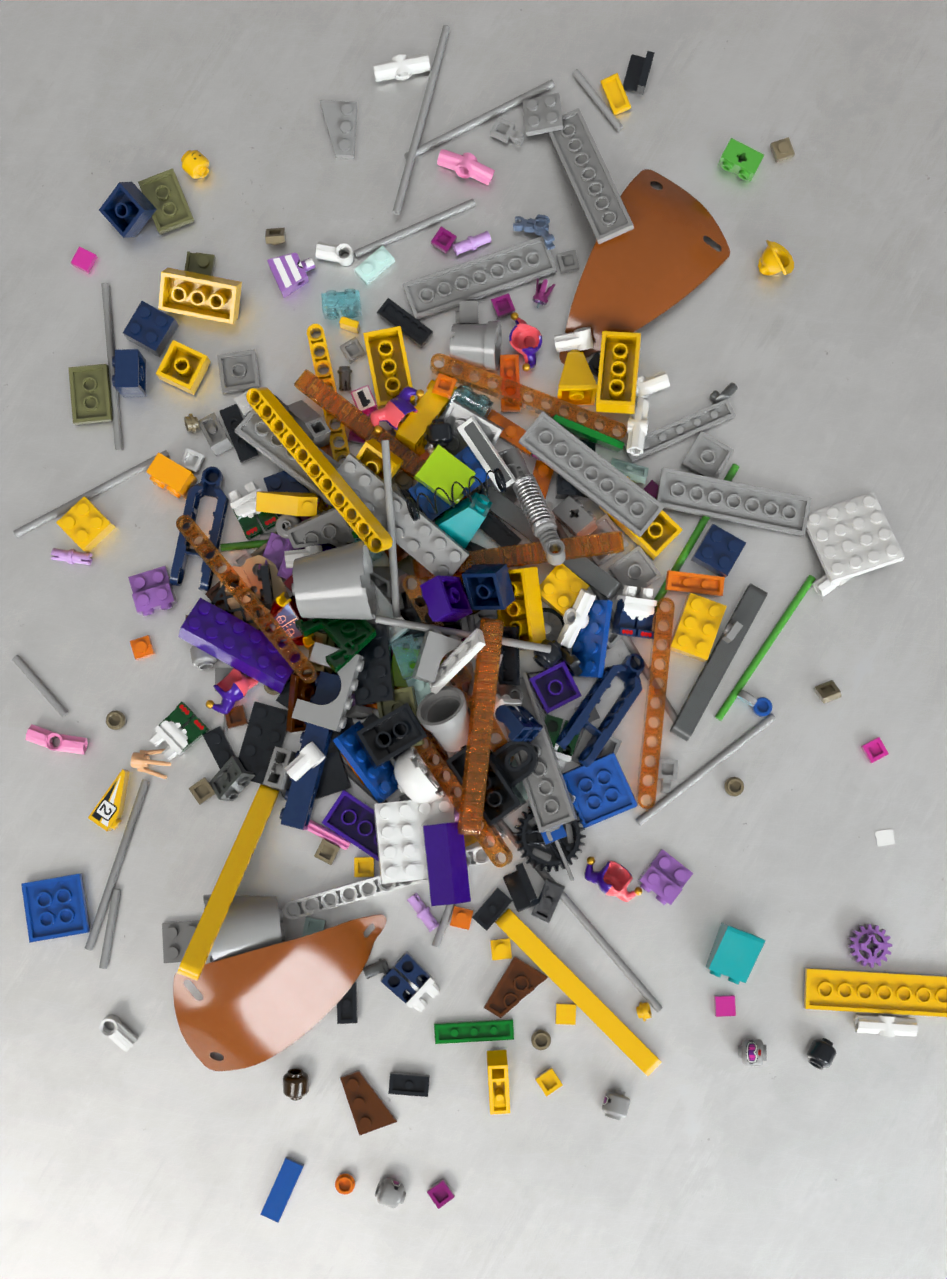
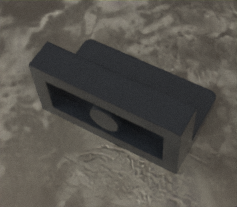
M647 51L646 58L634 54L631 55L623 83L625 91L640 95L644 94L655 52Z
M523 863L515 866L517 871L503 877L517 912L539 904Z

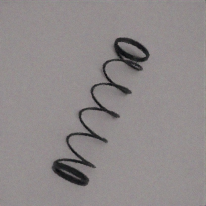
M495 468L494 471L489 470L487 472L486 488L477 477L471 476L468 484L469 494L459 482L455 481L451 488L452 501L442 488L437 487L434 493L435 507L425 494L419 493L416 510L412 498L407 497L406 504L412 520H420V495H424L434 512L438 513L436 505L437 489H441L445 493L452 507L455 508L453 498L455 483H458L463 488L469 501L472 503L470 482L472 478H476L484 488L487 497H489L487 485L489 472L494 473L499 490L506 492V481L502 471L499 468Z

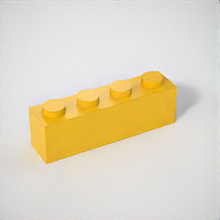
M432 379L426 388L428 390L424 396L416 400L417 405L415 408L418 412L414 413L412 411L406 414L405 421H400L398 430H394L396 432L395 440L414 452L427 435V426L433 424L432 420L439 419L456 396L458 387H454L451 398L448 399L432 393L436 380Z

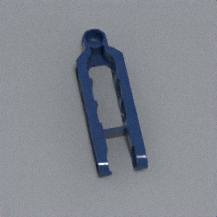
M217 467L206 468L202 473L201 482L188 489L170 574L171 585H182L188 556L203 559L201 567L202 577L200 588L198 587V589L208 592L211 588L229 499L221 489L223 475ZM204 496L217 498L218 501L216 510L213 512L211 531L209 530L208 548L205 551L191 549L190 545L200 499Z
M633 653L628 655L620 665L605 667L603 678L596 680L556 740V744L566 749V746L575 735L579 734L582 728L592 734V738L578 757V761L585 767H589L595 761L642 691L639 675L645 667V662L639 654ZM634 657L640 660V666L637 665ZM616 676L624 682L625 689L597 729L588 721L590 718L589 714L595 705L600 703V698L606 689L611 687L610 683Z

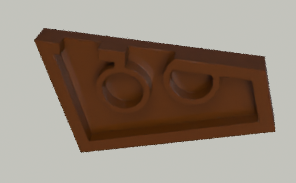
M321 671L291 674L286 731L291 733L305 731L307 724L304 721L291 717L297 699L310 702L312 694H315L316 677L320 675Z
M514 956L484 1008L502 1018L540 983L544 982L548 976Z
M360 1070L340 1077L359 1136L397 1122L395 1116L391 1114Z

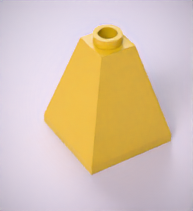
M571 350L567 353L558 385L556 406L594 405L597 392L596 381L584 353L579 350Z

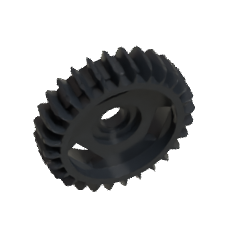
M528 806L527 810L529 813L523 811L521 814L524 819H517L521 825H515L514 827L519 830V832L513 834V836L519 837V840L515 841L514 844H520L521 847L517 851L524 852L520 857H528L526 864L531 861L534 862L532 868L540 865V871L547 867V872H551L552 867H554V870L557 872L559 871V865L562 869H566L555 841L545 845L537 824L533 827L529 825L528 822L534 818L532 808ZM583 820L569 822L572 826L573 843H568L567 837L558 840L569 865L573 864L571 858L574 860L578 859L575 853L583 852L579 849V846H585V843L580 841V839L586 838V835L580 833L585 830V827H579ZM534 848L552 855L550 861L535 856L532 853Z

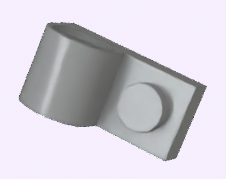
M215 413L198 421L216 456L233 448Z

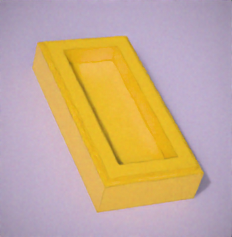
M618 73L600 80L615 116L631 109Z

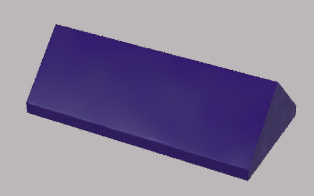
M462 822L423 826L431 906L471 902Z

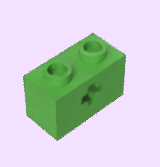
M731 138L718 165L725 171L737 174L743 180L751 181L764 154Z

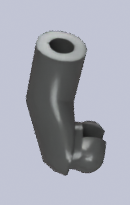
M730 383L721 394L717 390L713 391L710 399L713 400V403L729 399L738 387L735 383Z

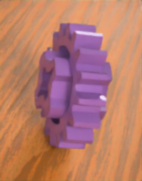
M866 924V928L861 925L859 926V932L856 930L852 931L855 936L848 938L852 941V944H848V947L853 949L849 954L852 956L856 955L855 962L861 961L862 966H866L868 963L871 968H874V963L881 966L880 960L887 962L885 955H891L888 947H892V944L887 943L891 937L888 935L884 936L886 930H879L877 925H874L872 928L871 924ZM874 933L880 937L881 941L876 939ZM871 942L873 943V946H871L869 949L867 948V945H869ZM859 950L865 953L866 958L860 954Z

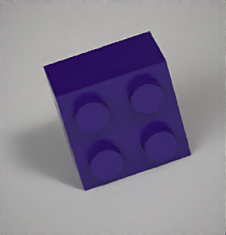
M438 575L420 585L422 597L426 601L428 614L433 622H456L473 613L460 577Z
M564 661L529 679L545 715L582 696Z

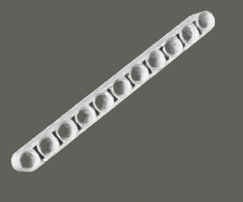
M484 846L465 850L466 857L468 858L467 869L485 864L490 859V852ZM480 849L485 850L487 853V857L484 860L476 858V852ZM378 875L292 900L283 907V915L287 919L293 920L424 882L428 879L395 882L391 887L386 888L381 884V876ZM365 883L373 885L372 893L364 892L363 885ZM351 888L354 890L355 895L352 899L345 897V889ZM327 894L335 896L336 901L334 904L326 902L325 897ZM309 899H313L317 904L314 910H310L307 907L306 903ZM289 905L297 907L296 915L288 913Z

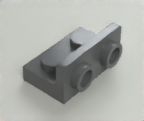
M231 756L209 783L219 800L234 801L241 791L250 784L255 774L246 771L238 757Z

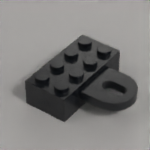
M478 738L471 745L464 747L449 758L446 763L488 825L493 826L527 803L516 785L535 771L538 765V754L531 743L512 740L495 752H492L484 739ZM519 751H526L528 755L527 760L519 766L513 767L510 759Z

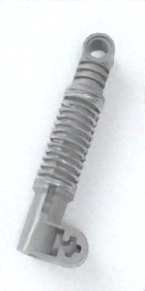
M510 448L498 452L517 480L512 484L514 492L527 517L533 534L539 538L548 563L555 566L562 564L566 558L565 545L558 536L556 522L536 478L530 474L518 448Z

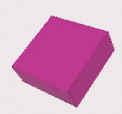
M79 247L71 264L89 273L98 257L96 254Z
M880 737L861 746L870 763L889 754Z
M734 995L714 996L716 1017L736 1016Z

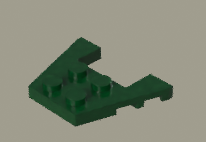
M313 618L304 622L302 619L295 621L296 628L304 637L323 629L338 645L340 650L326 656L327 664L335 673L343 668L376 636V630L367 620Z

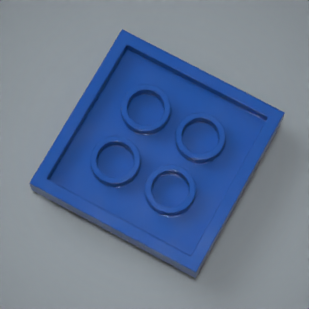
M615 752L595 759L589 767L581 765L562 773L568 792L576 797L573 805L579 814V819L583 820L582 825L585 828L638 806Z
M82 873L21 884L29 943L90 932Z

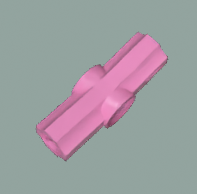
M441 149L437 160V165L455 170L459 177L465 179L472 177L486 185L490 184L495 170L479 163L477 158L471 153L460 155Z
M33 724L28 728L25 739L50 750L85 755L88 746V738L58 734ZM56 737L60 739L58 747L53 745V740Z

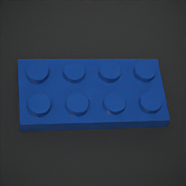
M469 446L454 456L476 473L474 476L482 483L485 482L487 472ZM477 479L471 485L470 492L481 485ZM420 482L407 490L416 504L419 493H423L435 507L434 493ZM463 490V491H462V494H464L463 497H465V496H466V493H465V491ZM424 495L419 496V508L431 521L451 507L436 495L438 512L436 514Z
M594 600L588 612L589 623L585 628L580 629L572 646L571 656L574 654L581 662L579 667L583 671L578 677L603 678L613 601ZM569 670L571 676H572V677H576V676Z
M358 721L336 737L333 742L377 802L382 803L398 790L397 785L399 784L395 778L394 767L390 761L376 769L372 766L355 737L356 732L364 728L362 723Z

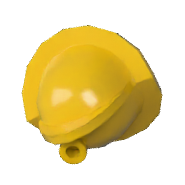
M766 240L768 246L762 252V256L759 259V271L763 275L768 276L783 272L784 276L790 274L794 269V261L791 254L782 245Z

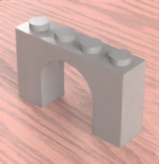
M436 629L425 632L411 678L434 683L442 658L448 652L455 651L462 643V638L450 635V637L444 636L442 631ZM487 647V649L482 648L470 660L473 667V675L467 696L482 701H489L491 699L503 655L498 654V650Z
M315 642L309 661L330 667L326 662V656L340 649ZM356 654L337 672L341 679V691L333 702L326 705H317L297 699L291 718L337 732L344 729L347 722L345 715L347 710H350L353 702L351 695L353 691H356L359 682L357 676L364 667L363 656Z

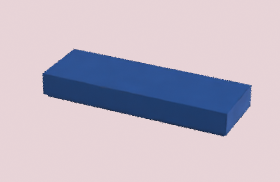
M288 1157L285 1158L260 1215L279 1223L304 1164Z

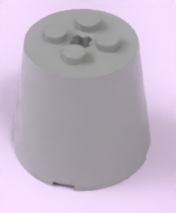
M358 541L294 560L292 593L295 595L296 605L302 618L360 620L376 618L375 585H371L370 573H374L370 551L364 544V541Z
M203 895L205 907L211 895ZM235 895L209 953L210 962L285 942V930L280 927V923H283V911L278 909L277 896Z

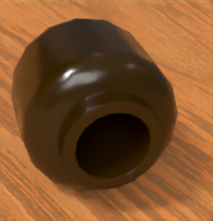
M293 1068L288 1070V1073L283 1076V1093L291 1100H300L309 1092L308 1074L303 1072L302 1069Z

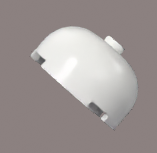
M413 746L401 753L396 759L394 774L399 784L397 786L403 795L406 794L411 800L420 804H430L443 797L447 793L445 783H440L439 772L429 758L421 750L419 752L415 751L416 748Z

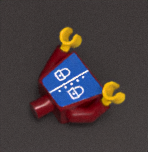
M282 592L276 598L269 612L270 619L267 621L270 629L264 633L277 638L278 641L284 644L311 647L317 642L312 640L311 636L314 634L312 633L304 637L295 625L297 620L302 619L303 622L309 620L300 616L296 600L294 598L292 600L291 598L286 599L284 596L285 592Z

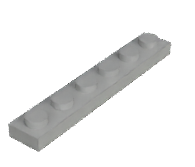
M728 398L648 433L645 436L643 454L633 456L627 453L631 463L734 418L736 415ZM627 443L624 444V448H625L626 452H627Z

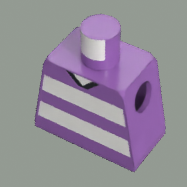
M297 253L267 260L283 298L307 284L309 279L306 272L316 268L311 257L300 261Z

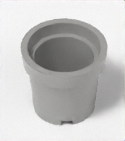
M488 321L487 324H453L451 332L455 333L450 338L451 362L482 366L486 370L497 371L501 355V322Z
M443 687L437 694L431 692L420 702L417 708L418 720L425 729L431 731L445 751L458 752L464 745L467 747L471 745L477 735L475 725L467 710V701L460 689Z

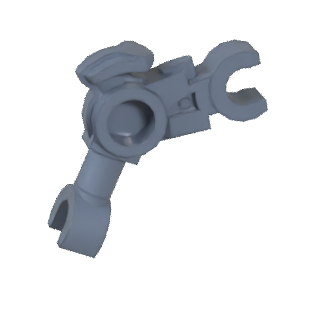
M538 214L535 219L530 218L528 220L521 216L515 217V223H513L514 231L534 232L536 235L543 237L547 250L555 248L552 242L555 238L553 234L548 232V223H550L548 216Z

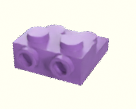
M271 532L262 556L276 565L278 569L277 576L288 579L292 575L293 568H286L284 551L305 549V547L293 548L289 539L282 538L280 535Z
M166 566L128 577L137 613L147 616L153 614L156 609L167 610L173 607L172 604L177 603Z
M661 849L638 880L641 882L640 887L648 893L653 891L657 894L656 899L663 905L666 903L671 905L693 873Z

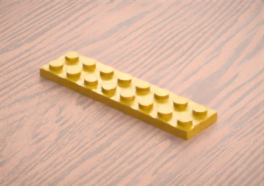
M805 968L804 1008L947 1017V976Z

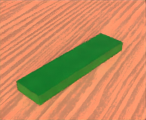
M555 414L551 417L571 434L615 452L621 451L624 447V442Z
M513 1019L434 1023L435 1044L514 1040Z

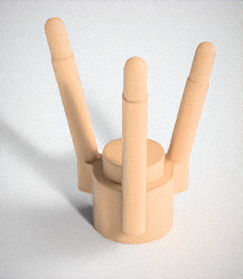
M165 749L140 750V753L134 752L131 757L132 768H137L139 772H145L163 779H167V776L145 767H149V764L171 766V762L150 760V756H147L161 754Z

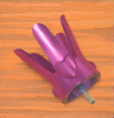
M537 278L536 292L532 299L533 302L538 304L537 308L539 305L545 306L547 304L548 297L555 287V284H553L546 291L547 279L539 283Z

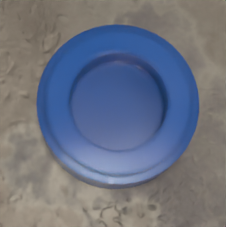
M765 697L757 698V702L752 707V710L759 717L767 716L772 711V703Z

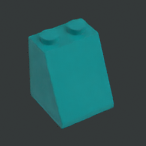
M477 492L471 495L472 503L466 498L456 504L455 508L451 507L444 511L435 521L439 528L464 549L486 518L493 503L487 496Z
M721 922L705 967L710 969V974L721 977V974L729 977L728 981L739 985L740 981L746 983L766 940Z

